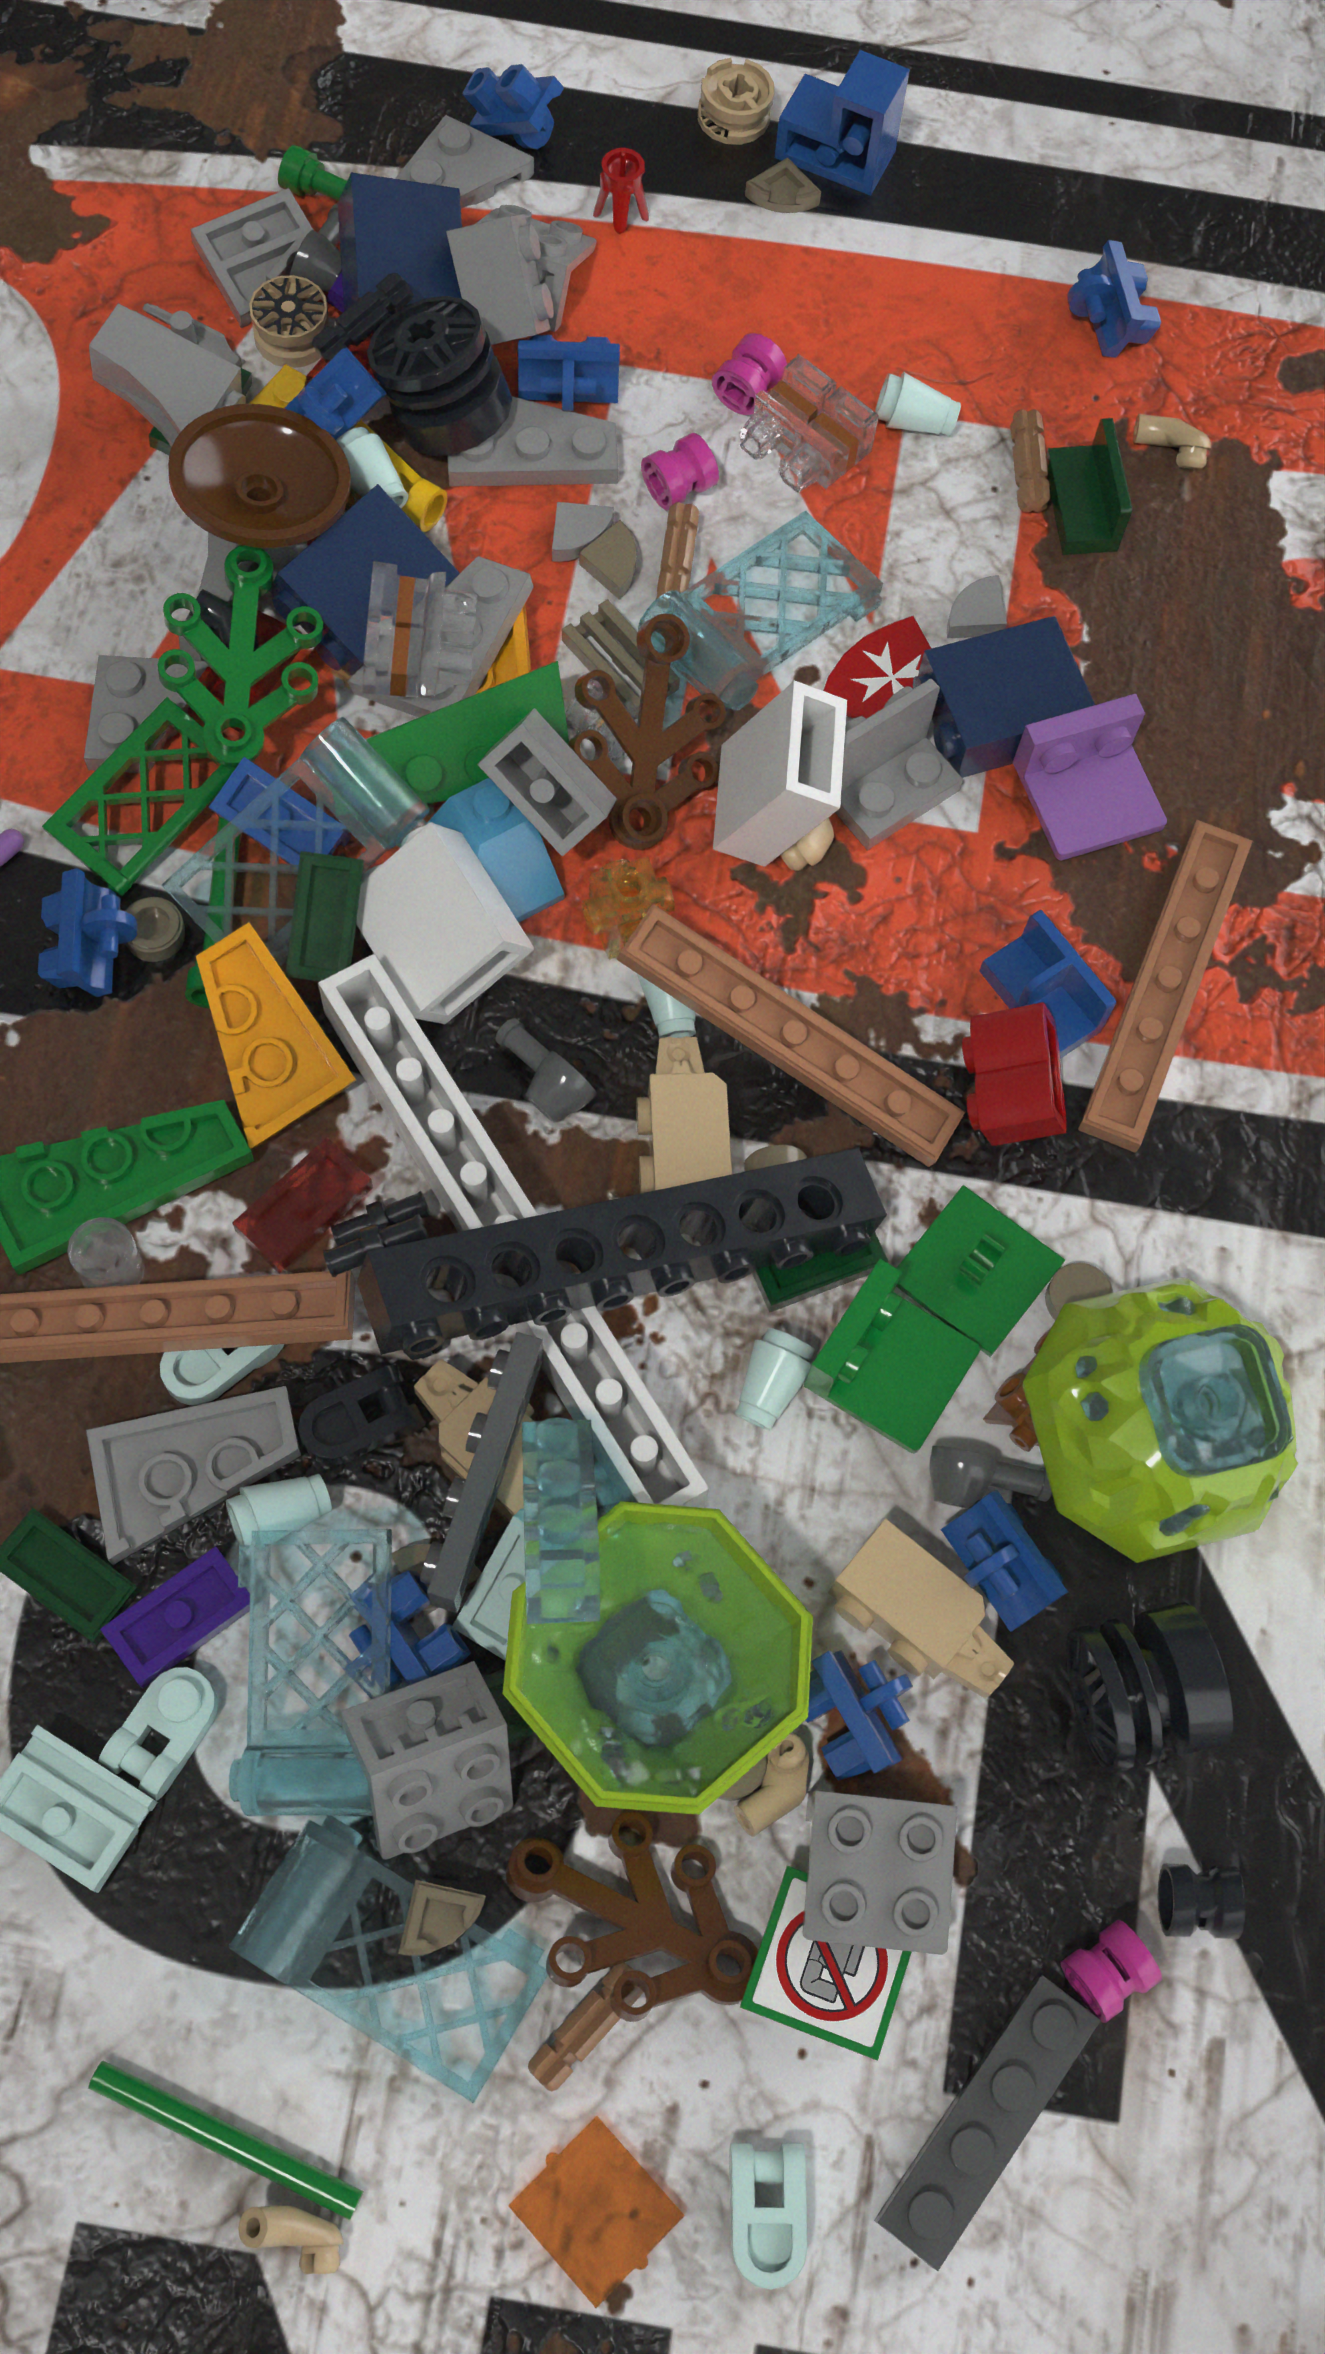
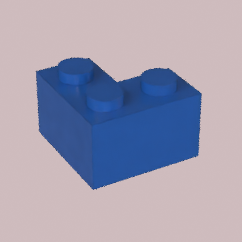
M860 50L839 86L804 74L779 117L775 158L782 161L788 157L801 169L871 196L896 151L910 69Z

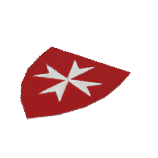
M914 616L888 624L864 636L843 654L828 676L823 691L847 700V717L857 718L863 716L867 719L883 709L887 701L900 689L907 686L913 688V679L915 676H918L924 650L932 649Z

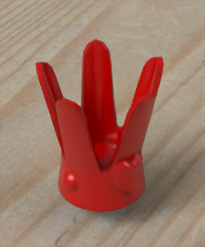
M613 149L606 153L602 159L603 171L600 173L601 188L594 207L593 216L596 218L601 215L607 197L611 192L613 200L614 230L621 234L627 227L631 194L635 196L641 219L646 222L649 220V212L642 185L645 163L642 156L632 149Z

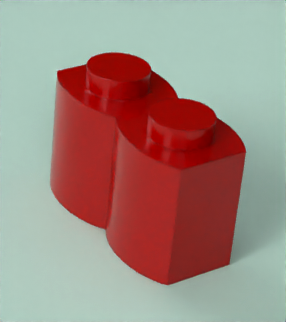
M1041 1002L971 1016L970 1036L963 1037L962 1052L968 1072L970 1074L976 1073L975 1093L967 1095V1110L972 1128L975 1131L981 1130L992 1146L1066 1133V1109L1060 1077L1061 1064L1055 1019L1045 1003Z

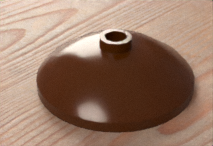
M230 405L214 409L190 422L175 439L171 447L168 463L170 488L183 512L195 524L214 536L249 547H286L317 537L339 519L346 507L350 493V467L342 448L331 434L301 414L271 405Z

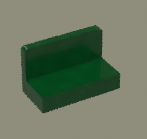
M1113 418L1100 419L1092 445L1048 448L1046 453L1047 480L1049 481L1050 496L1062 555L1117 552L1132 514V504Z

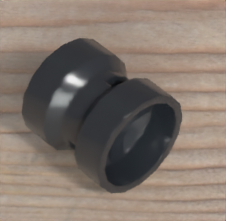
M1166 1863L1162 1865L1158 1880L1157 1898L1159 1921L1165 1936L1190 1937L1199 1927L1200 1930L1208 1931L1214 1938H1240L1245 1923L1246 1906L1243 1879L1236 1866L1214 1865L1207 1872H1199L1196 1875L1187 1864Z

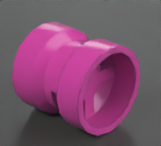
M746 334L734 348L732 359L725 361L712 377L714 393L730 410L742 415L754 414L766 400L767 389L777 385L787 372L788 364L786 357L779 346L771 339L761 334Z
M690 433L676 440L673 450L668 452L663 450L655 451L644 457L641 461V471L648 491L656 503L665 510H669V507L676 502L684 503L687 494L692 490L702 493L716 486L719 481V470L714 455L705 440L696 433Z
M1121 1920L1114 1921L1099 1933V1943L1090 1950L1077 1949L1061 1961V1968L1071 1987L1088 2010L1100 2019L1102 2023H1107L1123 2010L1124 1999L1133 1992L1146 1993L1162 1981L1161 1971L1152 1954L1136 1933Z

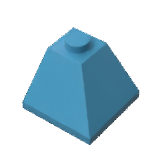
M490 778L449 797L425 824L427 825L429 822L461 832L518 923L564 900V891L540 832Z

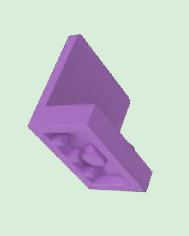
M1136 694L1025 726L1013 764L1053 853L1058 860L1069 859L1162 831L1167 823V818L1132 747L1133 740L1145 715Z

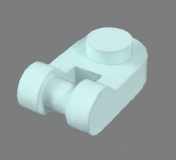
M284 1344L238 1347L229 1355L222 1348L164 1352L160 1362V1377L170 1395L180 1403L191 1406L206 1404L218 1398L252 1370L270 1362L279 1354Z
M188 1667L172 1668L161 1673L150 1684L122 1727L109 1739L99 1756V1764L115 1774H119L124 1770L140 1781L139 1790L156 1801L159 1800L170 1788L215 1719L218 1712V1697L213 1685L200 1672ZM151 1729H154L170 1740L163 1752L157 1757L141 1747Z
M730 2143L731 2250L734 2263L742 2276L756 2287L770 2290L785 2287L798 2277L805 2265L807 2254L806 2159L804 2144L781 2143L780 2151H754L752 2143ZM754 2183H781L782 2206H755Z

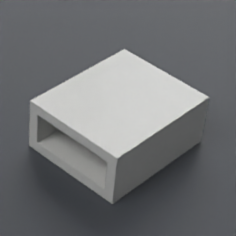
M794 680L722 744L713 850L765 867L840 809L847 711L846 699Z
M429 822L427 825L410 832L402 841V847L383 864L372 867L362 875L356 924L416 1019L441 1024L448 1023L535 949L461 832Z

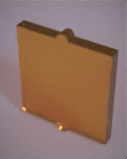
M596 2115L559 2154L550 2152L546 2156L547 2166L508 2205L595 2308L635 2268L643 2270L647 2267V2255L685 2216Z

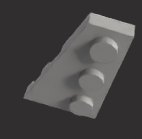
M513 396L509 416L494 435L474 448L458 454L448 455L449 486L618 484L616 423L571 411H562L559 408Z
M479 556L476 557L411 620L405 697L390 696L394 637L347 681L352 693L416 717L424 716L432 711L475 695L534 588L530 574Z
M282 1386L86 1430L108 1561L112 1565L118 1563L238 1493L240 1487L250 1486L301 1456L287 1387Z

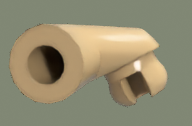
M1137 415L1133 433L1134 443L1179 448L1176 463L1181 468L1202 469L1206 465L1207 450H1211V442L1207 434L1179 418Z
M829 817L781 854L788 868L800 871L807 864L814 866L822 860L834 838L833 827Z
M790 1733L766 1755V1771L761 1783V1789L734 1806V1813L738 1822L752 1837L798 1807L805 1798L809 1770V1753L803 1740L796 1734Z
M291 2205L252 2207L242 2214L238 2230L239 2237L246 2247L301 2246L299 2267L304 2274H330L338 2270L340 2266L339 2244H344V2240L336 2224Z

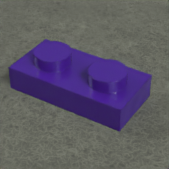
M215 1546L107 1623L100 1630L141 1688H145L161 1673L171 1669L255 1608L257 1603Z

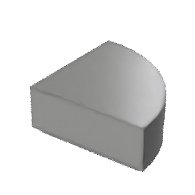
M557 502L552 561L562 562L579 558V552L613 525L614 507Z
M999 575L979 579L960 592L952 605L949 615L947 638L977 637L1006 628L1007 621Z

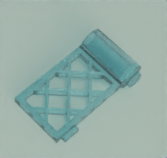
M805 510L684 592L680 593L677 590H670L662 594L645 611L640 619L638 630L645 621L659 614L669 613L679 617L688 628L690 644L686 654L682 658L671 662L670 665L701 695L706 693L715 694L723 701L726 710L732 708L736 711L748 704L758 690L756 680L848 616L858 622L878 608L883 599L880 596L883 582ZM803 534L819 549L818 557L787 554L788 543ZM754 566L778 569V585L746 582V572ZM787 570L818 573V590L786 586ZM827 575L848 577L859 588L852 593L826 591ZM712 594L737 597V613L714 611L704 600ZM745 598L777 601V618L745 615ZM786 602L817 606V617L810 622L785 619ZM744 631L776 634V645L760 656L744 640ZM653 632L651 636L652 645L658 652H663L665 640L661 634Z
M341 717L326 727L305 748L301 756L161 886L215 943L232 933L233 915L269 917L268 941L265 943V946L278 965L281 966L288 958L289 947L286 944L290 941L292 919L277 932V917H293V909L277 908L278 873L298 874L299 865L279 864L280 829L316 831L315 853L323 854L324 831L350 832L366 849L357 858L364 860V873L386 851L396 845L401 848L406 844L410 832L427 825L424 818L430 812V808L345 717ZM299 779L317 796L316 821L280 820V798ZM272 805L271 820L257 819ZM324 805L340 822H324ZM246 828L271 829L270 864L234 862L235 838ZM226 847V862H210ZM200 870L225 871L224 906L197 905L182 887ZM234 871L270 873L269 908L233 907ZM206 914L224 915L223 932Z
M392 1529L252 1531L251 1545H239L238 1587L250 1588L247 1747L242 1754V1758L234 1759L231 1764L229 1793L233 1802H240L244 1815L373 1816L366 1777L345 1734L343 1724L327 1706L352 1680L360 1686L371 1700L390 1693ZM349 1544H373V1573L354 1592L329 1565ZM272 1545H295L313 1564L288 1592L270 1575ZM310 1545L332 1546L320 1556ZM322 1574L346 1601L319 1627L295 1601ZM371 1591L372 1610L363 1601ZM270 1592L278 1600V1602L271 1609ZM355 1608L372 1626V1644L353 1663L328 1635ZM288 1610L310 1633L311 1637L285 1663L269 1646V1628ZM319 1645L345 1671L320 1699L294 1673ZM370 1662L371 1681L362 1672ZM268 1663L277 1671L269 1681ZM286 1681L306 1702L310 1709L291 1729H267L268 1698ZM319 1716L330 1729L306 1728Z
M330 1814L326 1816L321 1826L308 1819L228 1947L258 1968L290 1986L474 2103L548 1975L546 1968L538 1964L545 1950L510 1928L506 1929L500 1940L473 1923L468 1931L459 1938L464 1962L423 1973L420 1956L411 1955L414 1976L373 1986L364 1943L403 1933L409 1908L408 1900H411L414 1885L358 1850L357 1847L364 1836ZM373 1877L398 1893L404 1924L362 1935L356 1903ZM350 1914L355 1937L333 1942ZM468 1938L493 1954L473 1960ZM353 1945L357 1946L365 1989L334 1996L310 1981V1978L327 1952ZM504 1960L528 1975L513 2004L484 2011L475 1968ZM467 1971L476 2014L434 2025L425 1981ZM417 1984L426 2027L395 2035L381 2026L375 1995ZM367 1997L371 2019L346 2004V2002ZM506 2015L493 2039L490 2040L486 2020ZM478 2023L484 2054L467 2081L442 2064L436 2034ZM428 2036L433 2058L409 2044L408 2041Z

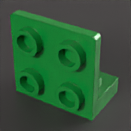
M879 1259L812 1363L804 1387L903 1449L915 1454L920 1450L980 1352V1346L978 1343L894 1293L902 1271Z

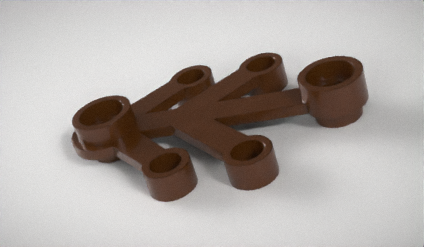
M669 613L659 614L645 621L637 633V648L645 659L637 724L615 693V682L607 672L593 670L582 675L577 680L574 690L575 697L580 705L587 709H596L632 762L629 784L608 757V744L601 733L594 730H586L573 736L568 743V746L617 798L609 813V826L615 839L623 846L633 850L647 849L656 845L666 832L668 824L667 812L695 790H701L713 785L719 774L716 760L708 753L699 752L685 757L679 764L678 775L655 790L658 766L701 732L719 727L726 716V708L723 701L715 694L706 693L691 699L686 706L685 714L662 731L670 663L682 658L690 644V635L685 623L679 617ZM653 632L663 636L665 640L663 652H658L653 647L651 642ZM591 679L599 682L602 687L603 695L600 700L593 699L589 695L587 686ZM702 702L706 703L712 710V720L710 723L704 722L699 715V706ZM583 739L591 741L595 747V756L592 761L584 758L581 754L580 744ZM695 761L701 763L705 769V777L702 782L697 781L692 775L691 768ZM633 809L639 811L643 817L644 822L640 831L633 829L629 823V814Z
M626 1812L618 1816L608 1835L610 1850L622 1861L635 1901L565 1865L561 1851L549 1840L529 1838L520 1842L513 1849L506 1867V1881L515 1896L521 1900L535 1903L544 1901L554 1894L621 1929V1931L586 1942L574 1936L558 1939L552 1945L546 1959L547 1974L555 1984L562 1987H574L580 1984L587 1974L663 1951L682 1961L685 1965L654 1977H650L638 1970L623 1973L617 1979L610 1994L611 2007L619 2018L629 2022L640 2021L649 2014L652 2008L697 1993H702L710 2001L720 2005L741 2003L758 1949L745 1935L729 1930L711 1882L716 1871V1861L707 1848L697 1844L683 1847L677 1853L670 1870L674 1885L687 1894L699 1935L674 1922L649 1851V1846L653 1839V1828L649 1820L640 1813ZM624 1827L635 1828L642 1836V1843L637 1846L626 1845L620 1839L618 1831ZM531 1855L542 1856L547 1860L550 1870L542 1875L533 1874L526 1868L524 1860ZM690 1859L698 1861L704 1868L705 1876L700 1879L688 1877L683 1872L681 1863ZM563 1951L575 1953L580 1958L581 1969L573 1973L563 1971L557 1964L556 1956ZM724 1954L734 1957L739 1964V1974L735 1976L723 1974L717 1967L716 1957ZM627 1985L639 1987L645 1994L646 2003L641 2007L627 2005L622 1999L621 1989Z

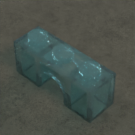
M550 1418L544 1421L522 1422L527 1624L600 1621V1557L591 1420Z

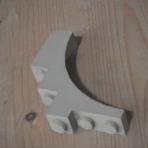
M119 303L89 344L93 380L130 403L163 434L171 447L179 433L199 416L221 407L246 403V396L242 394L240 367ZM208 532V557L198 595L204 589L233 605L234 593L227 587L224 563L228 553L235 547L240 546L239 544L226 541ZM307 541L286 547L262 548L269 554L272 560L273 581L277 573L308 546ZM245 561L239 563L238 567L245 572H253L259 568V564ZM188 614L186 620H189V619L191 618V616H190L189 614ZM208 626L213 631V633L220 639L219 631ZM179 636L180 650L190 654L194 661H204L184 637Z

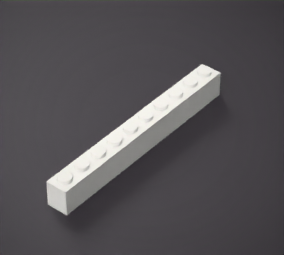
M375 954L318 982L325 1016L457 1231L461 1232L537 1216L538 1214ZM557 1261L563 1269L574 1273L567 1261ZM494 1275L495 1279L506 1287H519L516 1281L507 1275ZM595 1306L574 1310L566 1318L549 1325H535L533 1320L515 1324L520 1333L543 1339V1361L541 1368L623 1501L700 1508L705 1506L709 1487Z

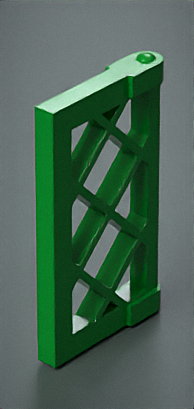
M166 697L42 827L45 832L108 885L109 889L122 897L149 866L210 804L236 767L226 766L215 761L204 747L203 727ZM170 725L182 735V749L148 751V747ZM190 742L197 748H191ZM210 758L219 767L199 788H192L191 759ZM183 760L184 789L149 791L148 762ZM133 763H140L141 792L107 794L106 791ZM184 800V804L157 832H151L150 802ZM141 803L142 833L108 835L107 805ZM92 806H98L99 835L80 837L71 827ZM142 843V848L121 870L108 861V846ZM99 846V852L95 850L93 847Z

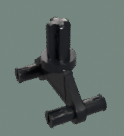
M422 1191L388 1204V1206H385L382 1200H378L366 1205L367 1214L331 1225V1231L337 1247L323 1250V1255L332 1277L362 1266L367 1251L428 1239L422 1218L430 1217L431 1214ZM444 1341L440 1346L429 1352L407 1356L411 1360L432 1356L443 1348Z

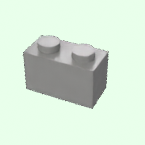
M525 214L507 216L446 231L461 297L478 309L491 345L551 330L548 319L553 318L554 314L552 297L548 286L545 283L540 284L535 262L541 256L540 243L534 226L532 224L527 225Z
M535 708L493 745L477 764L561 856H564L607 818L617 800Z

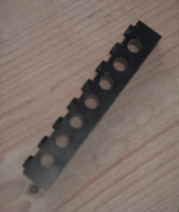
M855 1148L367 1251L357 1283L380 1354L403 1350L406 1355H418L437 1348L444 1340L469 1335L472 1340L488 1339L502 1333L509 1325L533 1320L534 1324L539 1326L549 1325L566 1318L574 1310L596 1306L599 1311H609L626 1305L636 1296L657 1292L660 1297H670L690 1289L697 1282L717 1278L720 1283H731L750 1275L758 1268L776 1264L779 1270H787L806 1263L815 1255L832 1251L837 1257L848 1256L861 1251L870 1244V1237L885 1219L887 1213L860 1150ZM800 1209L806 1210L807 1212L812 1214L815 1219L806 1216ZM741 1221L753 1225L759 1233L749 1230ZM681 1234L692 1236L701 1246L687 1242ZM620 1247L634 1250L642 1260L630 1258L623 1253ZM557 1261H568L574 1264L581 1273L568 1272ZM494 1275H507L514 1279L519 1287H506L499 1283ZM440 1288L446 1290L456 1301H440L433 1297L428 1289Z

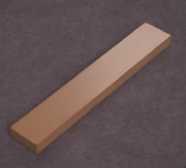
M1196 820L1078 1127L1079 1131L1135 1153L1141 1146L1253 842L1252 840Z
M652 904L616 959L927 1167H930L937 1161L965 1114L963 1110L654 904Z
M349 1270L338 1274L336 1277H332L330 1271L0 1294V1363L352 1340L356 1280L352 1271Z

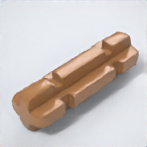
M1021 409L1014 413L1013 421L1010 425L1011 438L1015 443V446L1012 447L1016 485L1020 487L1016 491L1017 503L1021 511L1025 513L1031 511L1040 513L1047 508V502L1050 499L1049 481L1045 478L1048 475L1045 438L1040 434L1044 431L1043 418L1036 409L1030 411Z
M676 502L669 507L656 597L657 603L664 608L673 607L681 609L687 604L699 521V510L693 504L684 505L683 503Z
M627 1963L615 1965L601 1980L604 1986L600 1991L596 1993L592 1990L553 2034L557 2039L550 2046L545 2043L529 2061V2072L547 2090L551 2092L557 2090L573 2073V2070L570 2068L577 2059L582 2062L621 2019L614 2013L611 2007L610 1994L617 1979L623 1973L634 1970ZM627 1985L621 1989L622 1999L629 2006H632L644 1993L642 1989L634 1985Z

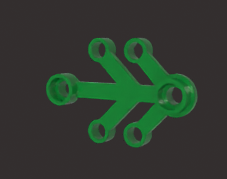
M244 545L232 549L224 563L225 581L229 590L234 593L229 649L201 619L200 605L193 596L186 593H177L171 595L163 606L164 621L168 630L175 635L183 636L226 684L224 706L196 678L195 663L190 654L180 649H172L163 653L158 661V674L161 684L166 689L177 692L205 723L202 736L207 753L215 761L232 767H237L243 757H246L251 762L258 757L264 746V729L297 704L304 705L314 700L318 693V675L316 670L307 663H292L282 673V686L249 708L251 687L301 649L315 647L321 641L323 635L321 615L311 607L301 606L293 609L288 614L284 630L254 651L259 597L265 595L272 587L273 563L269 554L262 548ZM252 561L258 563L259 568L253 572H245L238 565L241 562ZM179 608L188 609L193 613V616L186 621H178L171 615ZM306 621L313 624L316 629L312 633L301 634L294 629V626L299 622ZM173 664H180L188 669L184 676L178 678L169 676L166 670ZM295 677H304L309 680L311 685L305 690H296L289 685V682ZM229 727H238L245 734L237 741H230L224 738L222 733Z

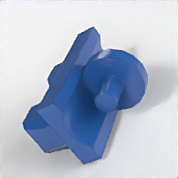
M523 64L511 65L503 71L500 78L489 67L477 68L463 91V96L477 110L469 126L489 136L512 134L517 144L523 148H540L548 142L554 126V119L547 104L552 98L560 96L564 87L555 76L534 78Z
M1108 240L1103 246V255L1100 261L1092 268L1083 269L1078 273V282L1070 288L1067 294V301L1073 314L1090 318L1094 325L1102 356L1116 358L1128 342L1147 344L1160 328L1161 319L1157 307L1140 304L1139 297L1146 290L1148 281L1144 264L1127 261L1122 242Z
M533 335L529 340H519L518 398L524 400L562 401V411H573L574 402L618 403L620 344L610 343L607 337L589 336L583 342H561L555 340L552 335Z
M346 347L341 349L284 409L294 411L309 418L337 440L345 432L351 430L387 393Z
M78 868L62 872L61 891L42 898L41 918L46 928L59 935L58 946L44 949L42 953H39L38 974L40 978L58 988L78 986L90 994L99 997L112 993L113 958L118 956L119 944L135 939L138 923L132 914L120 910L121 899L116 896L114 891L90 883L85 878V873Z
M995 1490L943 1527L941 1531L969 1571L963 1577L966 1583L971 1588L979 1585L1011 1632L1064 1596L1068 1591L1062 1584V1576L1051 1560L1044 1558L1023 1528L1024 1522L1012 1504L1006 1503L998 1490Z
M408 1570L387 1580L383 1584L365 1582L350 1593L381 1641L379 1643L376 1641L366 1624L349 1634L350 1639L361 1654L347 1667V1671L355 1682L374 1674L385 1693H388L403 1682L391 1664L392 1660L408 1685H412L457 1668L471 1654L458 1632L449 1623L442 1624L422 1640L415 1632L408 1620L431 1604L427 1594L428 1586L420 1581L421 1576L418 1572Z
M842 1650L835 1653L827 1651L812 1660L811 1662L815 1670L810 1672L809 1707L806 1722H813L837 1708L850 1730L821 1747L823 1755L837 1780L865 1773L871 1769L875 1774L887 1770L902 1761L903 1758L877 1714L876 1709L880 1708L892 1731L910 1721L897 1698L913 1687L907 1674L888 1682L877 1661L873 1660L858 1669L870 1690V1693L866 1694Z

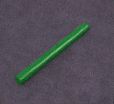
M101 2061L90 2080L88 2089L348 2220H351L364 2192L355 2186L105 2061Z

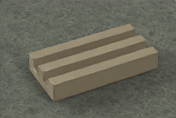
M607 599L598 605V612L594 615L590 611L580 617V624L574 627L570 623L562 628V641L590 672L602 670L613 678L616 686L615 693L635 720L639 713V697L586 640V638L592 636L612 658V662L624 675H627L640 690L642 689L643 669L611 636L604 626L644 668L645 659L637 648L636 638L638 632ZM671 668L666 698L679 690L680 678Z

